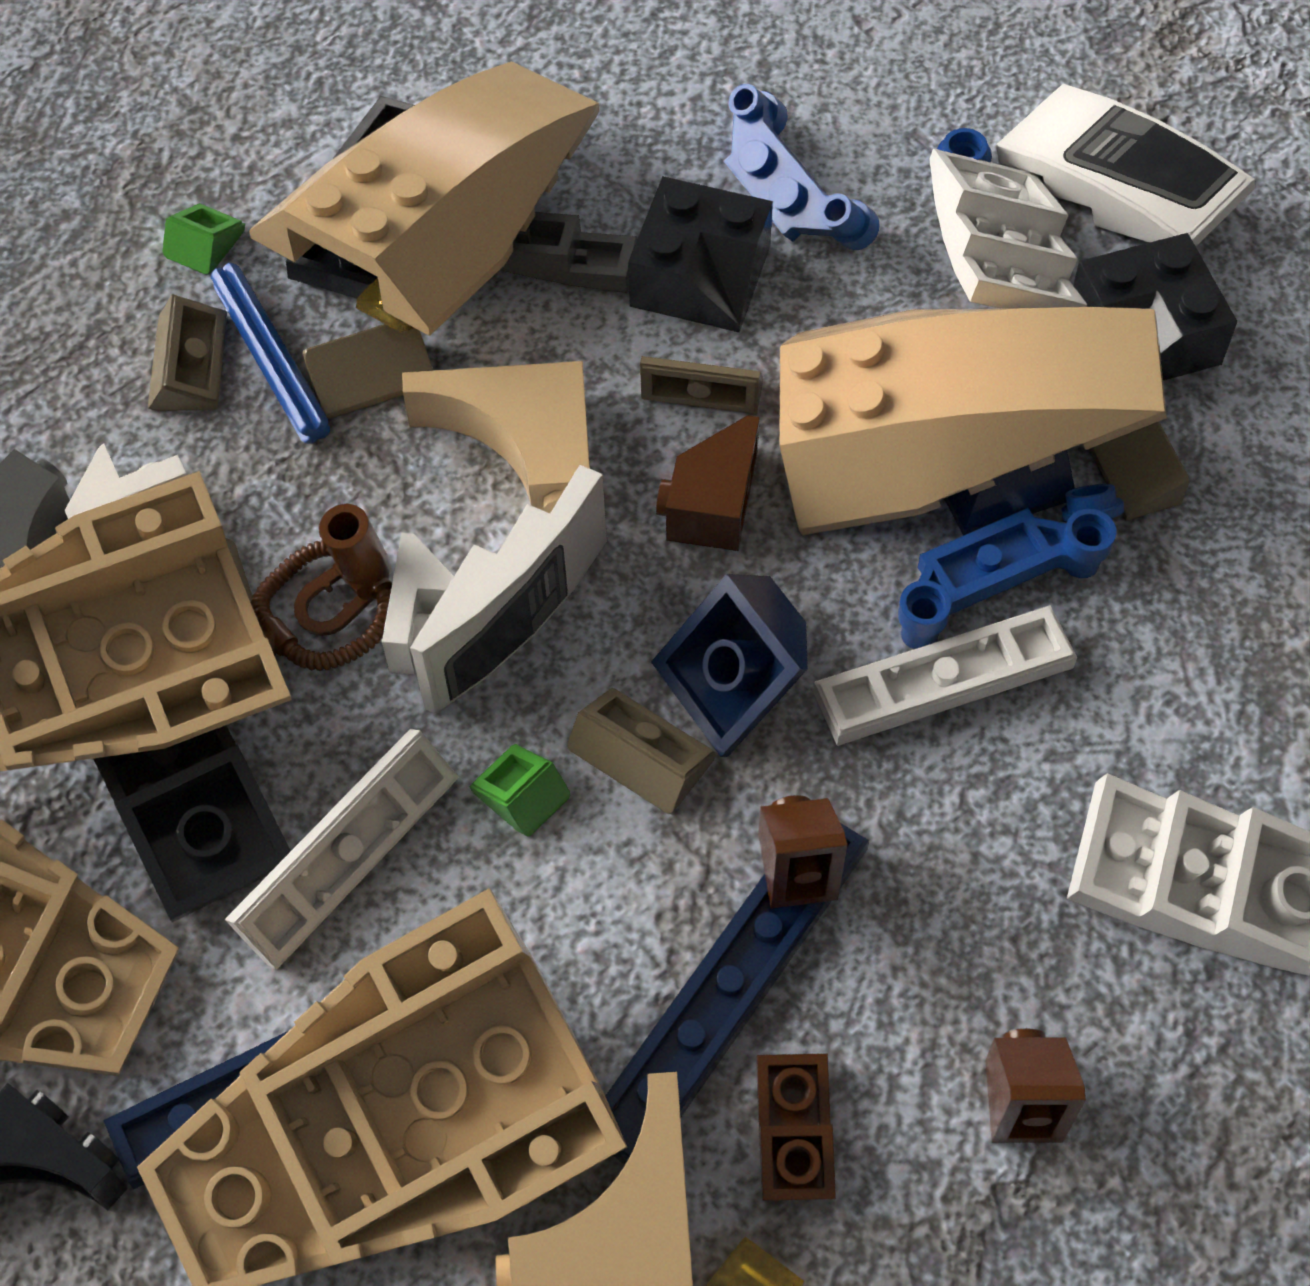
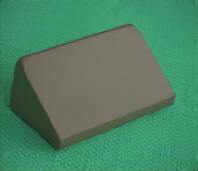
M174 294L171 295L158 318L148 409L179 411L215 410L217 408L227 311Z
M399 319L322 343L303 351V358L317 400L328 419L402 396V373L433 371L420 330Z
M641 356V398L644 400L751 414L758 413L763 385L761 371Z
M1159 421L1089 449L1106 484L1114 485L1116 497L1123 500L1125 511L1122 515L1125 521L1182 504L1189 485V477Z
M615 688L609 689L578 712L567 743L568 749L572 753L666 813H671L682 803L712 764L717 754L711 748Z

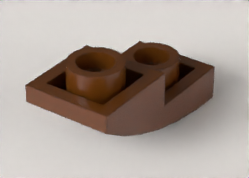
M828 1053L757 1055L762 1201L836 1199L833 1124L830 1121Z

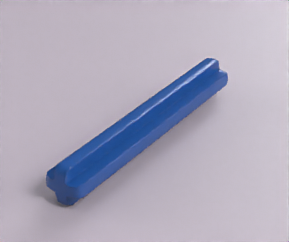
M227 263L223 268H215L211 274L214 289L301 441L313 444L318 439L326 438L330 433L328 418L242 270L234 263Z

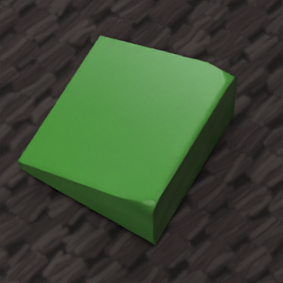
M199 203L166 218L163 255L167 259L200 273L208 274L218 266L243 234L245 223Z
M517 744L512 745L469 786L473 794L516 831L527 837L531 836L570 797V790L553 762Z

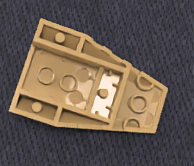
M512 61L476 73L434 93L399 114L325 164L249 230L251 239L293 262L299 259L314 244H318L378 277L383 310L430 336L506 264L513 253L514 239L519 231L526 232L535 217V205L544 192L550 193L558 180V168L564 159H571L600 112L599 103Z
M1106 307L911 309L799 332L780 346V450L798 529L802 535L922 515L942 507L940 499L968 489L970 495L996 486L993 479L1027 465H1029L1031 471L1054 463L1055 454L1082 444L1085 450L1167 418L1157 317L1154 309Z
M200 471L76 514L56 526L55 530L57 533L31 550L26 545L2 560L5 566L0 568V771L164 749L292 700L268 639L263 635L227 546L222 525Z
M1 819L0 1060L119 1076L174 963L179 947L107 895L103 897L78 879L77 873L59 860L53 861L28 843L23 834Z
M490 888L360 960L343 976L345 979L321 1002L316 1001L295 1020V1026L268 1051L256 1056L239 1072L240 1076L216 1099H210L137 1166L192 1286H259L495 1222L627 1148L597 1077L536 962Z

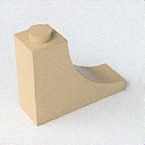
M583 361L402 373L403 396L409 427H432L451 430L470 436L489 446L501 455L515 470L527 491L531 506L551 513L578 466L582 465L590 469Z
M677 1072L648 1074V1095L641 1132L633 1152L613 1183L598 1199L570 1219L546 1230L528 1235L508 1237L509 1254L496 1255V1286H693Z

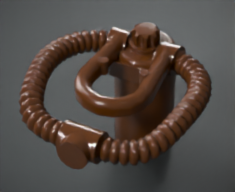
M348 503L336 505L329 509L319 523L321 542L309 543L307 547L302 546L301 551L296 550L295 554H290L289 559L286 558L284 563L279 564V568H275L274 572H271L265 578V581L261 582L256 592L252 595L253 599L250 601L263 635L268 639L274 656L276 654L285 656L295 665L303 669L308 668L311 671L315 669L317 671H322L323 669L328 671L331 667L336 669L338 665L343 667L345 663L350 664L351 659L356 661L358 657H363V653H369L370 649H374L375 644H379L383 638L392 582L389 580L392 572L391 560L364 510L357 505ZM323 556L332 557L335 564L332 565V568L306 584L298 593L294 603V615L303 629L313 635H333L344 629L374 599L377 600L375 619L369 625V629H366L365 633L361 634V638L358 637L356 641H352L351 645L346 644L345 648L334 649L333 653L328 651L327 654L326 652L315 653V651L306 650L298 644L297 637L280 618L273 616L270 609L271 599L284 586L285 582H288L289 578H293L294 574L298 573V569L301 570L303 566H307L308 563H312L313 560L323 558ZM340 579H343L357 594L350 603H344L343 610L328 621H315L308 615L310 601L324 590L328 593L332 592L333 587L331 585Z

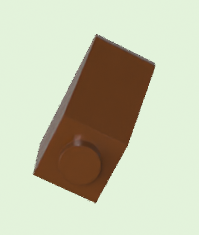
M747 415L677 456L672 480L661 479L657 496L656 515L666 516V541L739 551L758 454L760 417Z
M793 795L780 798L771 805L761 806L758 836L771 909L838 900L847 841L845 832L829 799L810 800L806 796Z
M1024 1028L1008 1031L1003 1034V1038H994L985 1060L992 1143H1063L1086 1101L1085 1085L1066 1037H1046L1045 1033L1041 1030Z

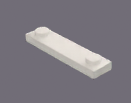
M1051 605L815 681L813 693L836 745L839 746L1073 669L1077 656Z
M409 729L226 917L225 921L267 966L277 970L452 786L459 776L420 730Z

